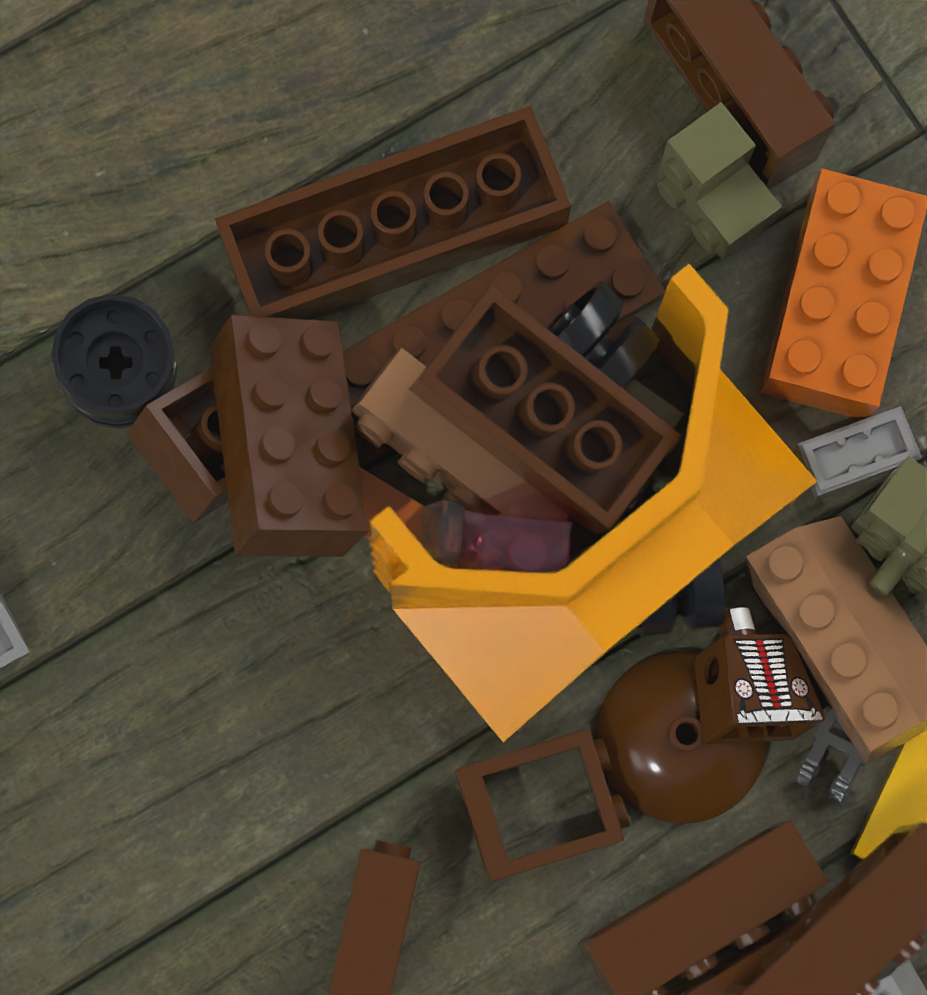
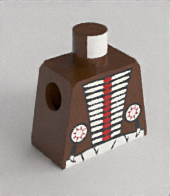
M740 607L725 611L724 622L719 627L721 638L699 653L694 662L704 744L790 741L824 721V712L793 640L786 634L756 635L750 609Z

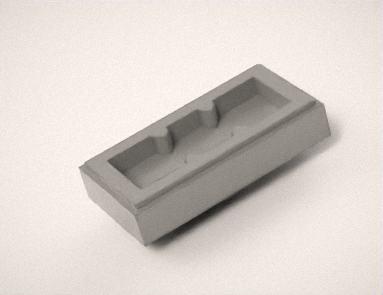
M901 406L798 443L795 446L799 460L817 480L816 484L811 488L815 499L888 473L894 469L896 470L899 464L908 456L917 462L922 458Z

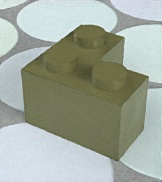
M720 102L667 141L656 177L659 179L657 187L665 201L674 209L681 207L693 222L690 225L691 231L699 244L709 252L714 249L719 257L724 260L774 224L782 206L748 164L756 147L755 143L723 103Z

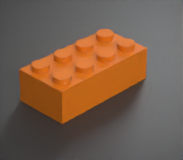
M821 168L810 189L759 393L859 420L870 418L879 408L927 211L926 195Z

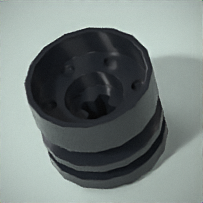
M116 294L89 298L69 311L55 332L51 355L57 380L61 385L64 395L76 412L97 426L115 429L132 427L146 405L174 389L177 367L169 329L154 309L136 298ZM122 357L125 365L132 368L123 369L122 378L112 379L109 370L103 368L112 367L113 358Z

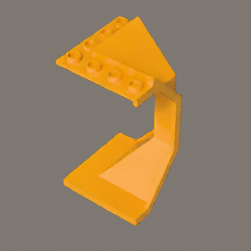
M690 264L670 279L651 328L661 338L656 349L692 390L689 422L680 471L673 481L571 565L556 573L451 569L438 564L429 555L389 506L370 521L372 541L369 545L373 550L370 553L374 559L372 561L375 567L373 572L391 594L392 609L502 742H505L515 732H520L546 705L613 646L725 553L789 504L793 505L817 482L814 476L720 369L728 308Z

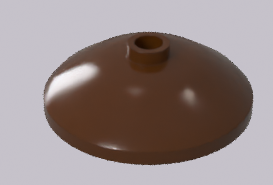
M665 653L648 658L633 666L617 680L608 692L597 720L596 739H603L612 766L611 772L604 773L611 787L617 794L620 793L622 799L638 812L668 823L689 824L701 822L719 816L733 808L748 794L755 784L766 756L767 741L704 744L694 665L698 655L696 653ZM680 724H688L694 728L696 739L693 744L683 745L677 740L675 733Z

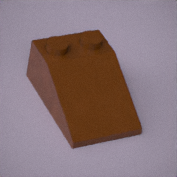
M211 367L146 405L127 433L128 437L193 523L228 502Z

